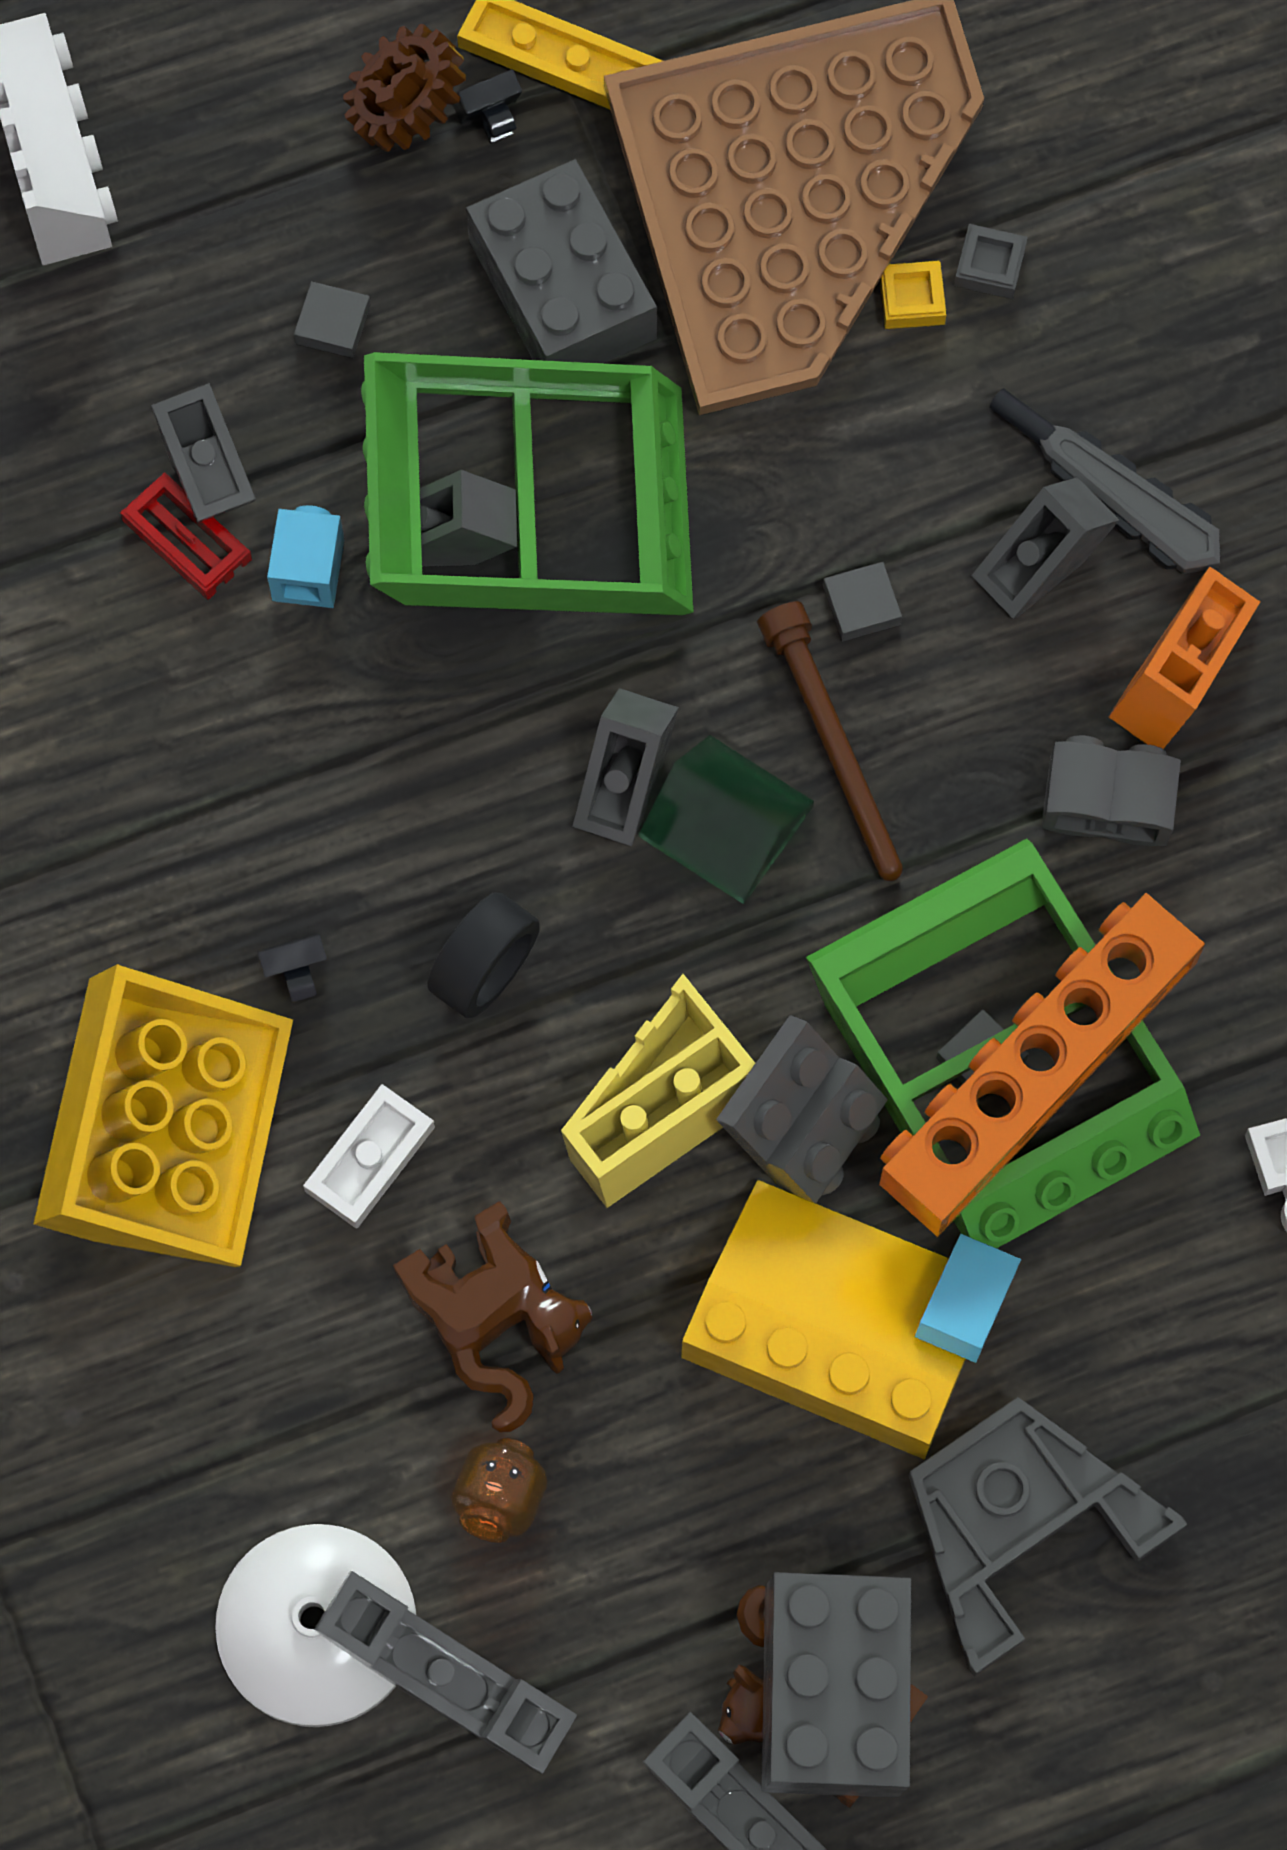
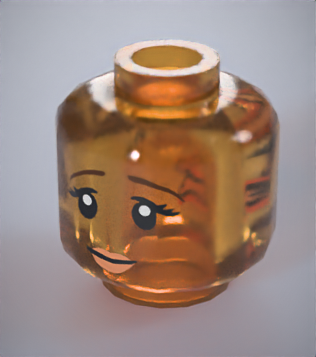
M502 1438L497 1443H484L473 1447L463 1463L451 1493V1503L454 1511L460 1517V1525L471 1535L496 1543L505 1542L509 1537L526 1533L534 1521L547 1488L546 1472L538 1461L534 1459L532 1449L520 1441Z

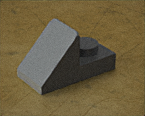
M210 383L151 405L172 469L176 470L197 523L256 500Z

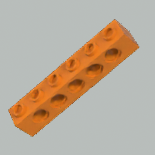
M1147 893L1132 908L1125 902L1117 906L1100 926L1098 931L1104 937L1089 953L1082 947L1074 951L1057 971L1055 976L1061 982L1046 998L1038 992L1031 996L1012 1019V1022L1018 1027L1002 1044L995 1038L987 1042L970 1062L968 1067L974 1073L958 1090L951 1083L943 1088L926 1108L924 1113L930 1119L914 1136L909 1131L904 1130L881 1155L880 1159L886 1165L882 1169L879 1185L937 1237L1197 964L1205 943ZM1116 958L1128 959L1136 964L1140 971V976L1131 980L1118 978L1110 971L1108 962ZM1073 1003L1086 1004L1094 1010L1098 1020L1090 1025H1078L1067 1017L1064 1008ZM1031 1048L1042 1049L1052 1057L1055 1066L1046 1071L1032 1070L1023 1063L1020 1054ZM986 1094H997L1009 1103L1011 1112L999 1118L989 1117L979 1109L976 1100ZM953 1140L964 1147L967 1158L958 1164H946L935 1156L932 1147L939 1141Z

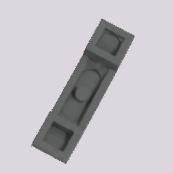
M350 1571L314 1630L363 1665L440 1715L513 1759L543 1774L577 1714L524 1680L515 1679L410 1612L407 1605L357 1573Z
M691 1712L642 1762L726 1850H827L769 1792H762V1785L738 1763L739 1759Z

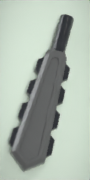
M1005 388L997 393L989 408L1040 446L1045 459L1051 463V473L1061 482L1078 477L1119 519L1115 527L1131 540H1143L1148 545V555L1166 570L1176 568L1182 574L1204 571L1209 567L1213 569L1219 567V529L1212 525L1211 516L1193 503L1181 504L1173 499V490L1156 478L1144 479L1136 474V465L1121 454L1109 456L1103 452L1101 441L1087 431L1075 433L1069 428L1055 426Z

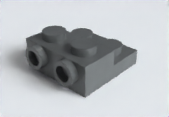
M790 1015L716 1120L781 1189L816 1204L821 1195L833 1192L841 1184L844 1177L842 1165L855 1146L875 1135L880 1125L878 1113L888 1099L858 1065L839 1058L807 1021Z

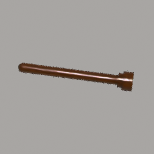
M794 601L779 605L764 613L757 620V625L766 645L774 647L777 655H784L879 876L886 881H895L901 876L903 866L807 646L811 642V637L808 633L812 629L810 619L802 602Z

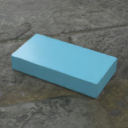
M960 1234L919 1323L915 1337L976 1363L1021 1259Z

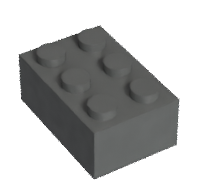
M576 159L466 207L469 242L532 360L605 363L657 339V306Z
M774 1572L765 1586L762 1792L899 1797L910 1787L911 1578Z

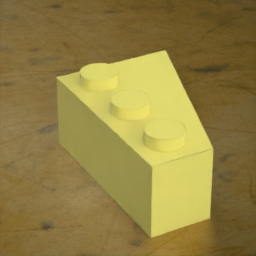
M684 974L681 975L671 988L672 995L651 1022L646 1020L636 1033V1042L615 1069L611 1067L608 1069L561 1130L570 1161L607 1208L722 1129L723 1127L716 1120L756 1064Z

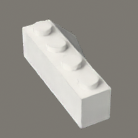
M46 13L0 24V119L42 265L112 247L107 224L118 222L108 186L96 189L93 179V172L103 170L94 136L81 137L77 121L88 119L79 84L67 86L62 71L73 68L64 33L51 34Z

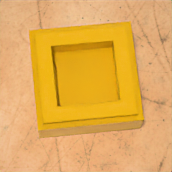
M940 261L889 264L880 279L885 329L945 325L946 307Z

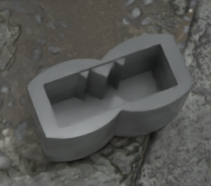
M1072 736L1066 741L1055 742L1049 760L1041 828L1071 836L1106 837L1111 840L1134 845L1167 846L1174 827L1181 760L1166 755L1164 749L1153 745H1135L1130 747L1129 750L1117 751L1105 747L1101 740L1091 736Z

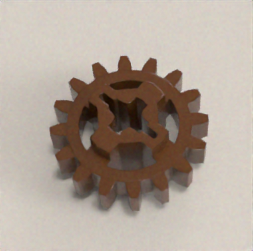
M419 24L414 33L405 26L399 27L396 40L392 42L385 36L379 38L380 50L375 55L364 52L361 58L366 66L362 71L352 72L349 75V79L356 87L343 95V100L351 107L344 114L345 118L354 126L353 130L371 146L377 144L386 152L391 150L395 142L403 150L409 149L412 138L416 134L427 140L430 137L429 125L434 121L445 124L448 118L443 112L447 104L459 103L461 99L453 91V88L466 81V75L458 68L465 60L455 49V45L438 29L432 32L425 24Z

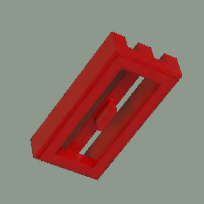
M165 472L120 512L123 522L207 600L217 593L216 587L222 581L226 584L234 577L233 571L241 565L244 568L252 560L250 550L214 517L200 523L196 522L184 489ZM162 494L168 497L223 548L228 555L221 560L160 504L157 499ZM145 510L149 512L206 565L210 571L205 575L149 523L141 513Z

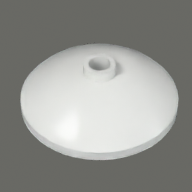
M324 1524L302 1525L286 1529L266 1538L251 1549L236 1565L224 1585L219 1599L215 1625L216 1641L227 1675L236 1689L255 1708L274 1719L303 1727L332 1726L353 1720L367 1713L381 1703L396 1687L334 1645L314 1629L303 1627L300 1621L302 1613L309 1607L316 1606L326 1611L350 1571L357 1573L409 1607L408 1610L416 1615L414 1598L404 1573L388 1552L376 1542L344 1527Z

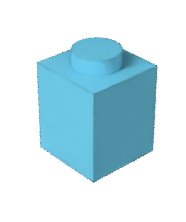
M308 505L299 506L295 510L278 509L267 575L272 601L334 608L344 546V535L339 515H332L326 509Z

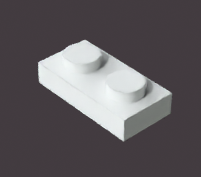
M381 1084L303 1185L305 1192L357 1229L435 1128L434 1120Z

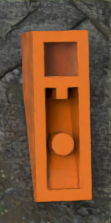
M1209 567L1129 683L1109 718L1147 745L1164 749L1198 707L1260 604V601L1212 567Z

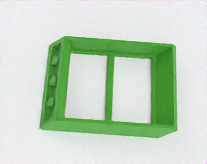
M378 352L364 355L365 381L362 384L361 394L366 410V438L363 442V454L367 463L368 495L365 497L364 508L369 521V553L366 557V568L371 586L404 605L660 615H686L693 613L681 387L654 367L645 365ZM417 393L512 397L519 578L422 575ZM530 398L632 404L640 583L538 579Z
M1027 838L806 957L826 1009L867 1077L888 1099L885 1107L901 1133L907 1130L914 1136L926 1123L913 1101L970 1071L971 1069L968 1067L970 1062L987 1042L995 1038L1002 1044L1018 1026L1014 1024L903 1085L856 1006L1043 905L1073 952L1082 947L1089 953L1095 946L1089 933L1036 848ZM1073 1003L1066 1006L1064 1011L1067 1017L1088 1005ZM1143 1021L1130 1033L1127 1040L1154 1084L1007 1164L954 1219L961 1234L997 1249L1200 1136L1185 1088ZM937 1142L932 1147L933 1153L940 1161L950 1164Z

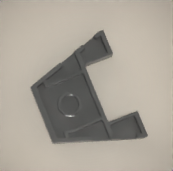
M1019 1397L909 1473L911 1486L968 1669L974 1677L1025 1640L1023 1634L985 1583L987 1580L1092 1507L1098 1509L1136 1563L1184 1530L1188 1525L1181 1515L1170 1507L1166 1509L1140 1490V1485L1122 1472L1118 1474L1088 1452L1085 1445Z

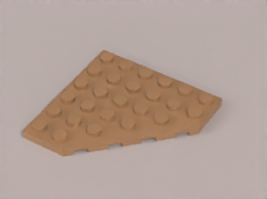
M911 0L604 76V89L699 415L814 387L819 383L983 107L984 95L954 0Z

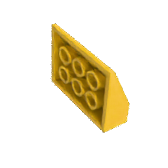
M118 964L89 978L33 1225L93 1242L231 1267L241 1266L293 1019Z
M757 1180L707 1282L682 1340V1358L925 1460L966 1360L963 1357L915 1337L919 1323L949 1258Z

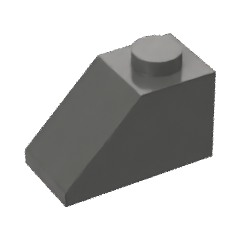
M459 470L420 488L422 567L476 565L517 547L516 489L464 470Z
M1078 477L1045 486L971 576L1013 619L1017 618L1079 568L1118 523L1119 519Z
M618 689L601 715L572 827L629 846L634 844L665 761L679 707L627 690Z

